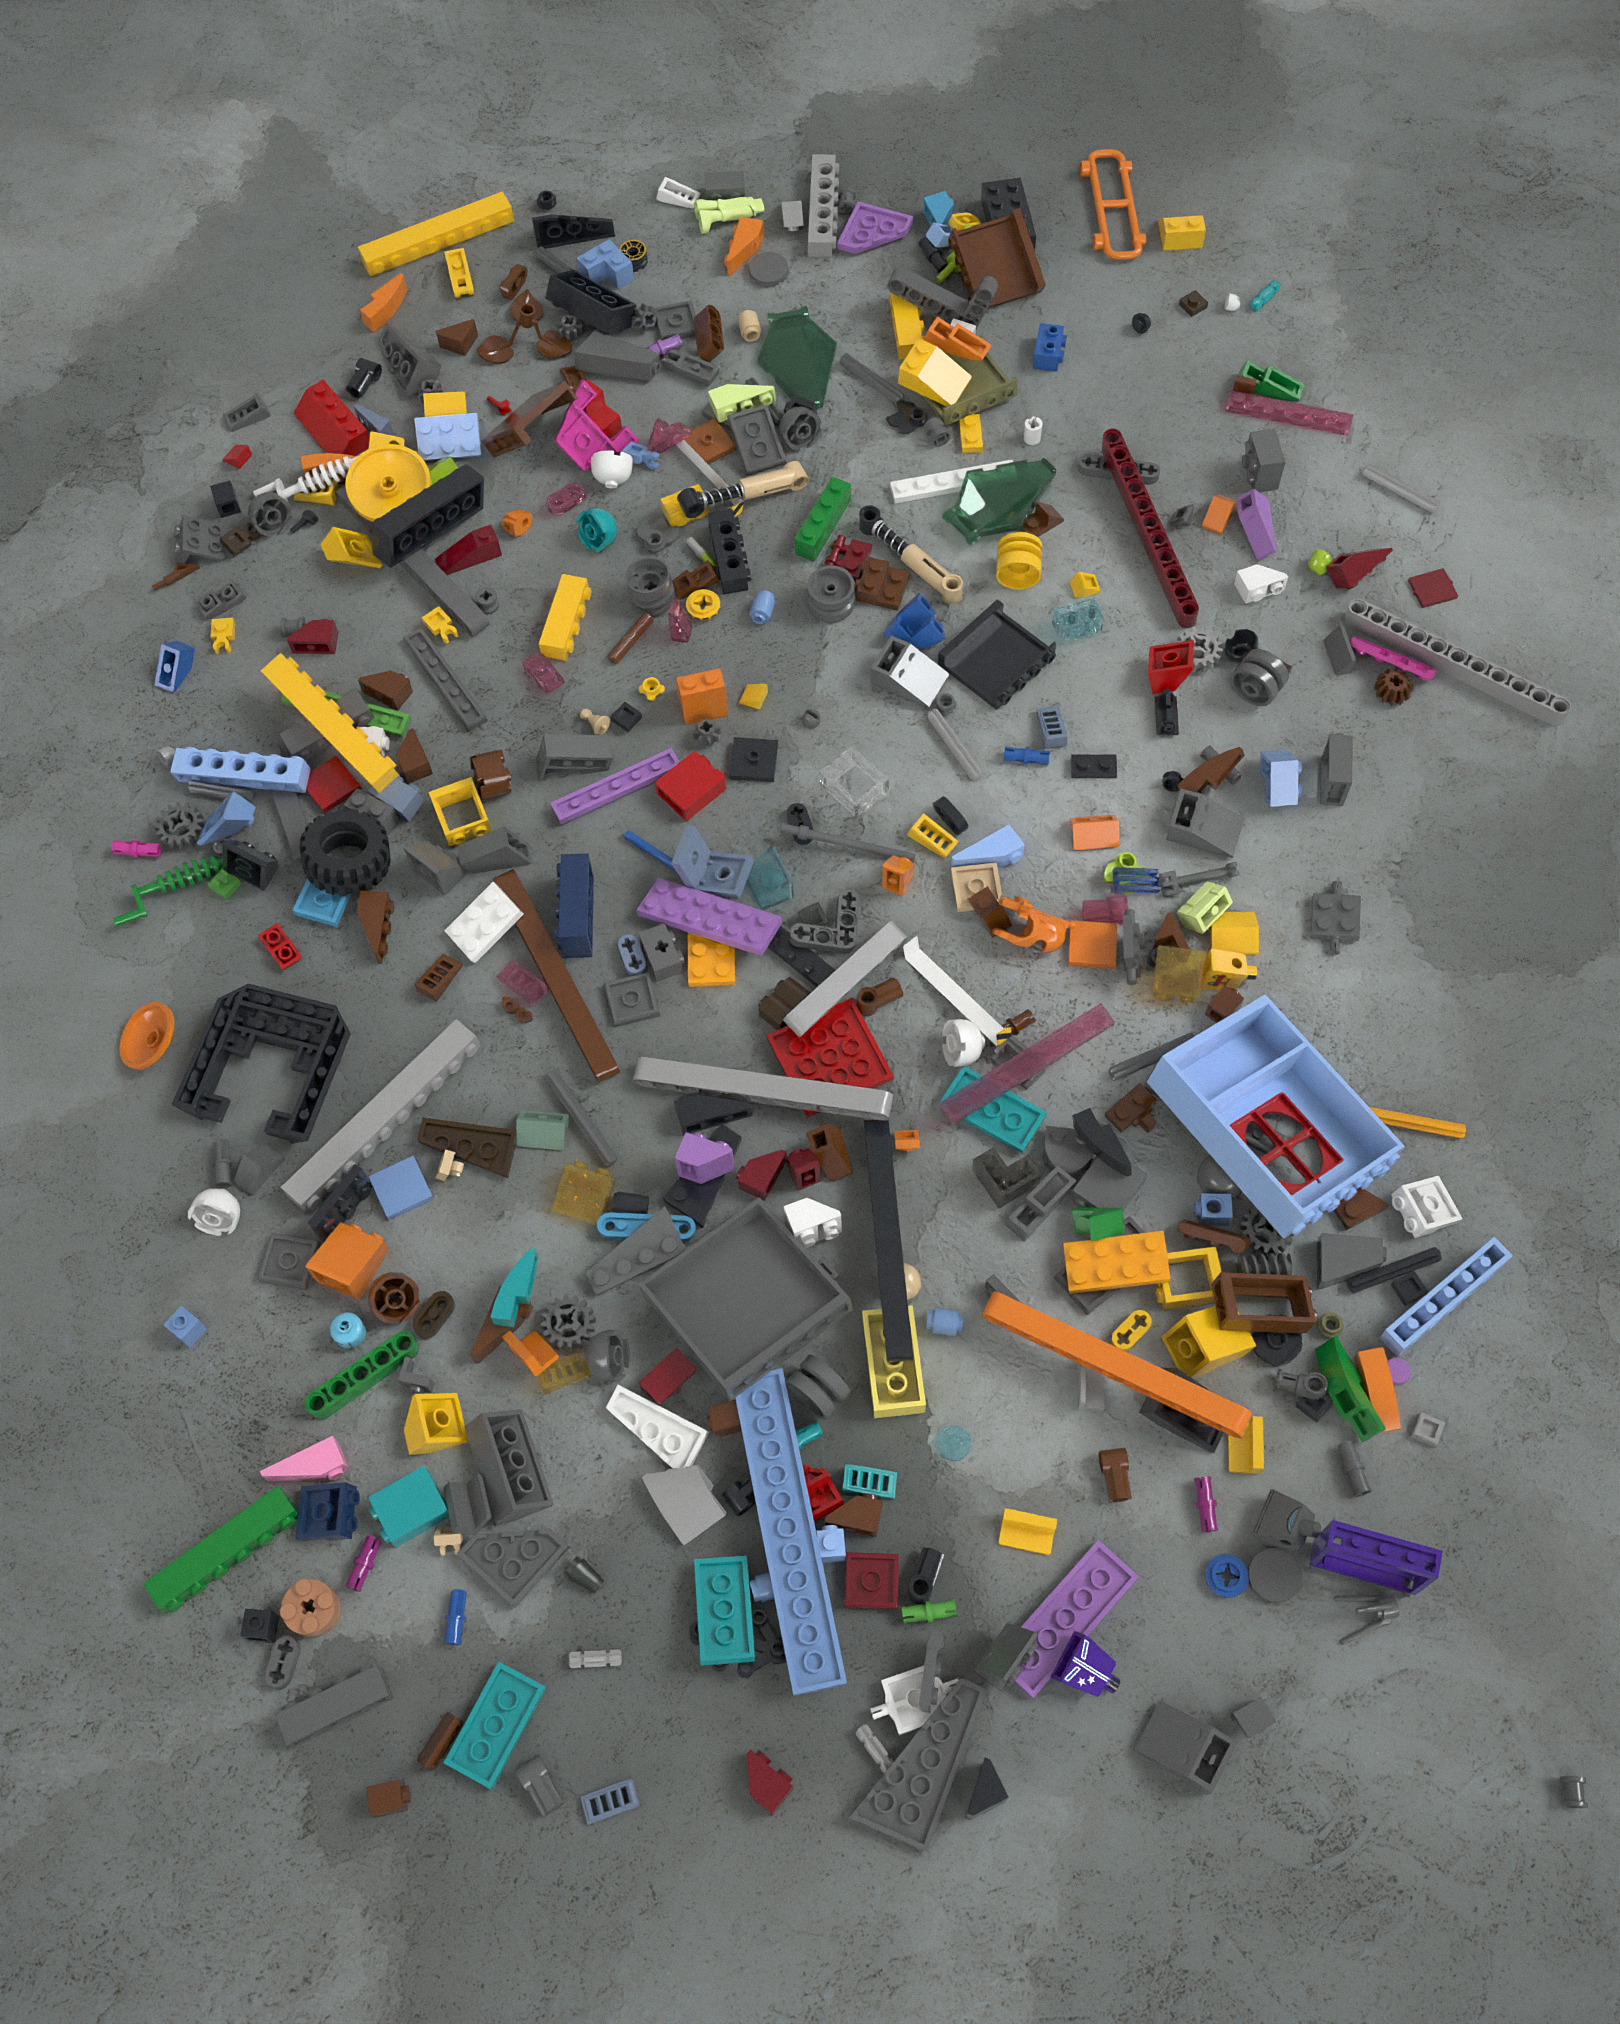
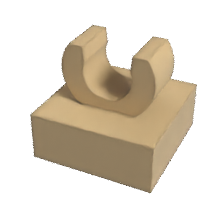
M444 1151L435 1179L445 1181L449 1174L456 1177L460 1176L464 1163L453 1161L455 1152Z
M451 1526L437 1527L434 1534V1545L440 1546L442 1556L447 1552V1545L454 1546L455 1554H457L461 1550V1543L465 1534L452 1532Z

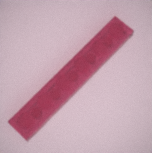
M1230 390L1225 410L1226 412L1346 436L1349 435L1353 414Z

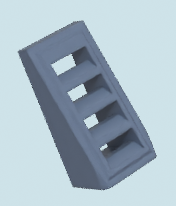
M358 404L354 406L358 420L370 432L393 435L388 419Z
M1059 706L1037 709L1036 712L1044 748L1067 746L1068 737ZM1053 713H1055V715H1053V716H1045V717L1043 716V715H1046V714H1053ZM1048 720H1056L1055 722L1045 723ZM1053 726H1057V727H1058V728L1047 729V727H1053ZM1059 732V734L1049 735V733Z
M633 1778L580 1797L587 1825L641 1808ZM623 1789L627 1790L630 1801L628 1804L624 1802L621 1791ZM616 1792L620 1806L614 1808L611 1793ZM602 1796H606L609 1807L607 1812H604L600 1798ZM594 1799L599 1815L596 1816L593 1815L590 1801Z

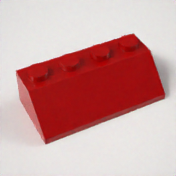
M324 379L305 390L294 411V416L325 453L357 456L369 449L370 438L367 429Z

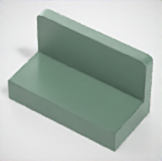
M522 1110L517 1118L516 1145L564 1150L565 1130L569 1125V1114Z

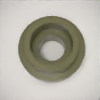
M1330 1312L1323 1314L1317 1323L1319 1332L1327 1338L1338 1337L1344 1328L1341 1317ZM1326 1323H1332L1334 1325V1329H1328L1326 1327Z

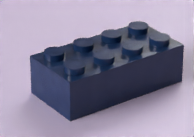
M589 853L561 854V863H557L556 866L557 877H560V884H556V896L559 898V904L555 906L556 918H558L559 925H555V938L558 939V948L563 950L565 958L593 957L594 874Z

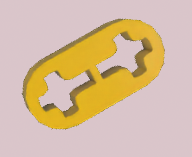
M1136 1310L1131 1313L1112 1334L1111 1345L1125 1352L1130 1351L1149 1331L1152 1324L1151 1316L1143 1310ZM1135 1318L1137 1320L1143 1318L1145 1320L1143 1324L1145 1327L1140 1325L1134 1330ZM1127 1333L1130 1334L1127 1344L1122 1343L1120 1345L1117 1343L1119 1340L1118 1335L1124 1337Z

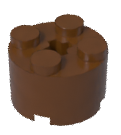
M502 749L469 757L470 767L474 773V784L481 800L512 792L509 782L511 781V775L508 768L504 769L503 763L505 758Z

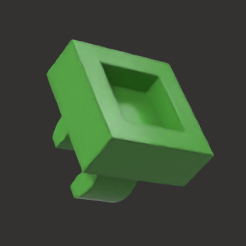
M222 868L207 885L212 891L227 900L242 883L238 878Z

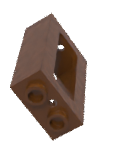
M1220 1272L1211 1284L1220 1330L1307 1333L1316 1323L1317 1313L1313 1309L1311 1300L1312 1290L1308 1286L1306 1276ZM1235 1296L1286 1298L1291 1303L1293 1316L1239 1315Z

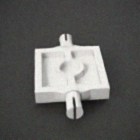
M924 1666L881 1680L885 1692V1704L870 1708L873 1719L875 1720L889 1714L895 1722L899 1736L920 1729L946 1697V1694L954 1687L953 1685H956L959 1680L956 1678L942 1683L938 1677H935L934 1687L939 1688L937 1705L931 1704L930 1713L919 1710Z

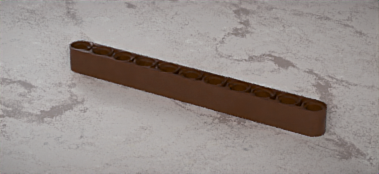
M512 869L492 878L493 882L524 913L515 923V926L597 1082L600 1083L619 1074L620 1070L516 872Z

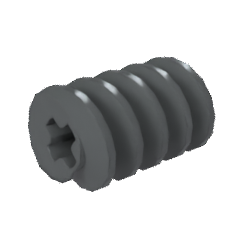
M1269 1253L1267 1258H1265L1264 1254H1258L1257 1258H1255L1253 1254H1248L1245 1259L1243 1255H1238L1237 1273L1292 1275L1291 1256L1289 1253L1287 1257L1284 1253H1278L1277 1257H1275L1273 1253Z

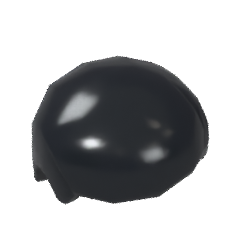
M1249 629L1236 630L1234 636L1226 640L1225 655L1229 660L1241 664L1248 652L1252 649H1258V636Z

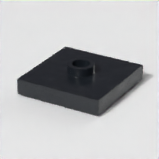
M734 737L729 778L733 780L774 782L778 740Z

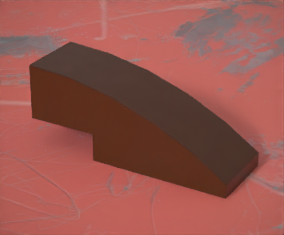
M1237 747L1225 751L1198 766L1177 786L1179 792L1182 788L1201 794L1208 785L1216 790L1245 756L1243 749Z

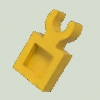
M440 606L421 617L423 623L435 636L441 634L444 643H449L448 634H453L456 638L458 637L456 628L452 626V620Z
M233 618L212 619L211 639L214 642L213 649L216 654H219V649L223 646L227 653L231 652L229 641L235 640V621Z

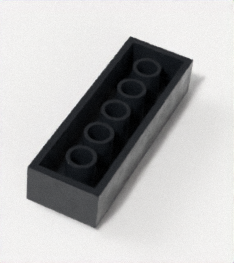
M465 464L444 478L439 479L430 487L423 489L414 497L407 499L406 502L398 507L391 509L390 512L382 517L375 519L371 523L372 554L389 568H392L482 510L484 477Z

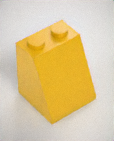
M1216 1306L1184 1316L1161 1337L1177 1368L1193 1379L1245 1356L1256 1347L1249 1331L1220 1330Z

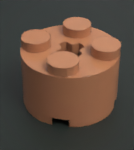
M302 1579L286 1592L282 1600L280 1614L287 1627L292 1631L305 1637H318L330 1632L337 1625L341 1616L340 1598L338 1593L325 1583L314 1579ZM310 1605H313V1607H315V1611L313 1613L308 1610V1607Z

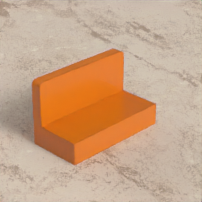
M1115 815L1070 818L1074 850L1119 846V820Z
M510 1330L502 1336L512 1352L535 1377L559 1358V1355L536 1331H532L521 1341Z

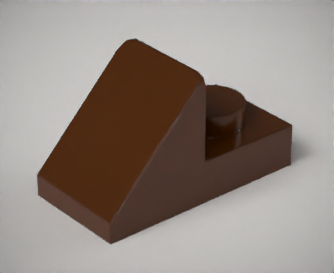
M1036 502L1035 513L1018 522L1017 528L1021 532L1039 537L1064 522V518L1052 505Z
M988 886L967 899L992 938L997 936L992 933L994 928L1006 930L1012 926L1004 907L998 903Z
M1172 912L1167 913L1159 930L1153 949L1169 945L1172 957H1176L1178 963L1182 964L1188 962L1191 950Z

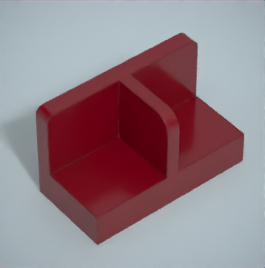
M675 1348L639 1382L640 1388L647 1396L650 1395L658 1404H662L675 1391L677 1393L681 1391L680 1386L696 1372V1367Z

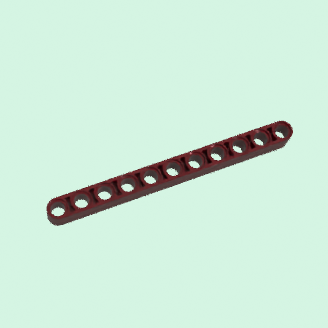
M1114 428L1108 429L1103 434L1102 453L1178 624L1183 628H1191L1197 621L1198 603L1121 432Z

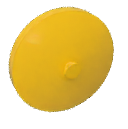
M384 444L366 450L354 460L346 476V492L350 503L362 517L371 522H374L375 519L382 517L390 512L391 509L398 507L406 502L407 499L414 497L423 489L432 485L429 469L422 457L410 448L396 444Z

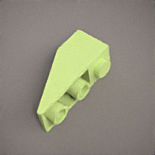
M726 384L708 391L710 405L719 423L728 420L727 415L765 404L768 406L776 402L774 386Z

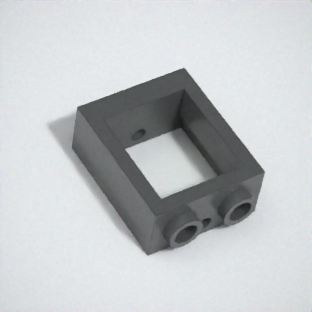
M1342 733L1329 734L1321 756L1320 804L1344 805L1352 785L1353 736L1344 735Z

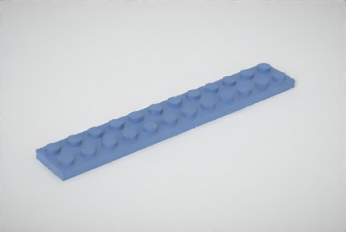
M783 1368L775 1369L735 1398L793 1696L847 1685Z

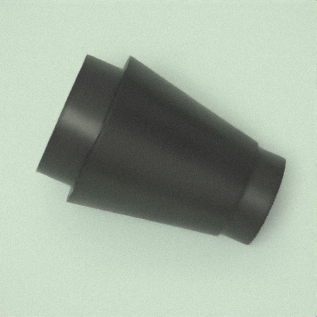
M578 1556L573 1559L564 1572L569 1577L567 1580L593 1593H596L605 1581L584 1558L580 1559Z

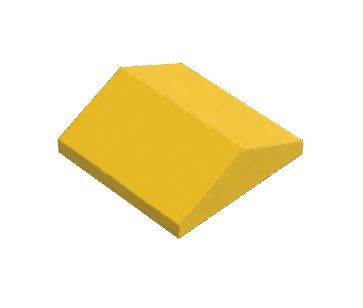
M1224 912L1209 927L1211 949L1242 953L1244 955H1259V925L1255 912Z

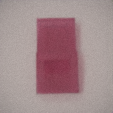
M541 652L522 662L524 669L534 677L536 684L546 694L565 683L559 672Z

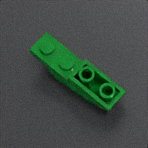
M1334 1336L1315 1348L1320 1372L1327 1380L1329 1395L1342 1420L1350 1421L1361 1442L1368 1441L1386 1430L1385 1425L1360 1385L1363 1382L1362 1377L1338 1337Z

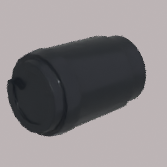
M621 1191L614 1193L612 1212L647 1214L649 1196Z

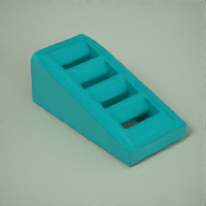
M845 1464L843 1494L859 1496L872 1494L878 1498L895 1499L897 1472ZM853 1474L858 1475L857 1486L851 1485ZM863 1475L868 1476L867 1488L862 1487ZM873 1477H879L877 1490L872 1489ZM884 1478H889L888 1492L883 1491Z

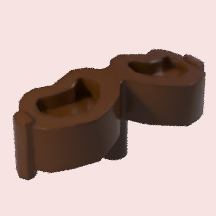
M502 997V1005L506 1013H516L520 1023H528L533 1020V1015L530 1011L520 1007L511 997Z

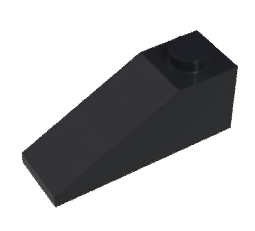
M699 1094L693 1096L683 1095L674 1101L683 1136L686 1132L691 1134L753 1116L750 1102Z

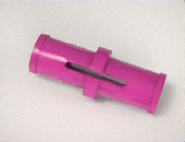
M114 840L112 842V853L114 855H132L133 858H139L140 856L159 858L161 855V844L145 843L140 840Z

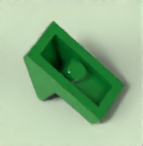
M1075 1207L1072 1210L1075 1234H1090L1091 1241L1125 1232L1122 1208Z

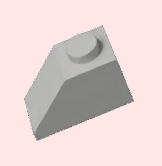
M802 200L781 202L783 228L788 227V231L799 230V226H804Z

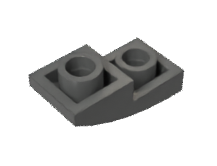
M231 580L216 593L211 589L197 600L195 604L208 619L233 608L246 599V596L237 584Z

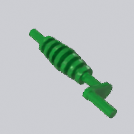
M214 855L209 856L210 862H206L205 857L200 858L202 865L199 866L196 860H191L193 866L191 869L184 862L182 863L183 872H180L178 866L173 867L174 875H171L168 870L165 872L166 878L164 879L160 874L156 876L157 880L153 883L137 888L136 884L131 885L139 909L113 918L115 926L117 927L148 916L141 898L142 896L158 890L167 893V887L169 886L172 891L177 890L175 885L177 883L180 884L182 889L187 888L185 880L189 881L191 887L195 886L193 877L197 876L201 883L204 881L202 874L206 873L207 877L210 878L212 877L210 872L212 870H215L216 874H218L221 867H223V857L215 858Z

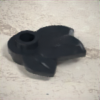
M897 401L898 412L886 418V421L891 426L898 428V433L909 434L917 427L925 425L928 420L925 410L921 407H916L914 403L909 401Z

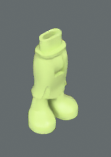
M737 197L727 200L698 199L694 200V211L696 219H699L701 234H706L709 232L713 222L739 220L740 217H756L757 213L764 212V205L761 198L753 199V197Z

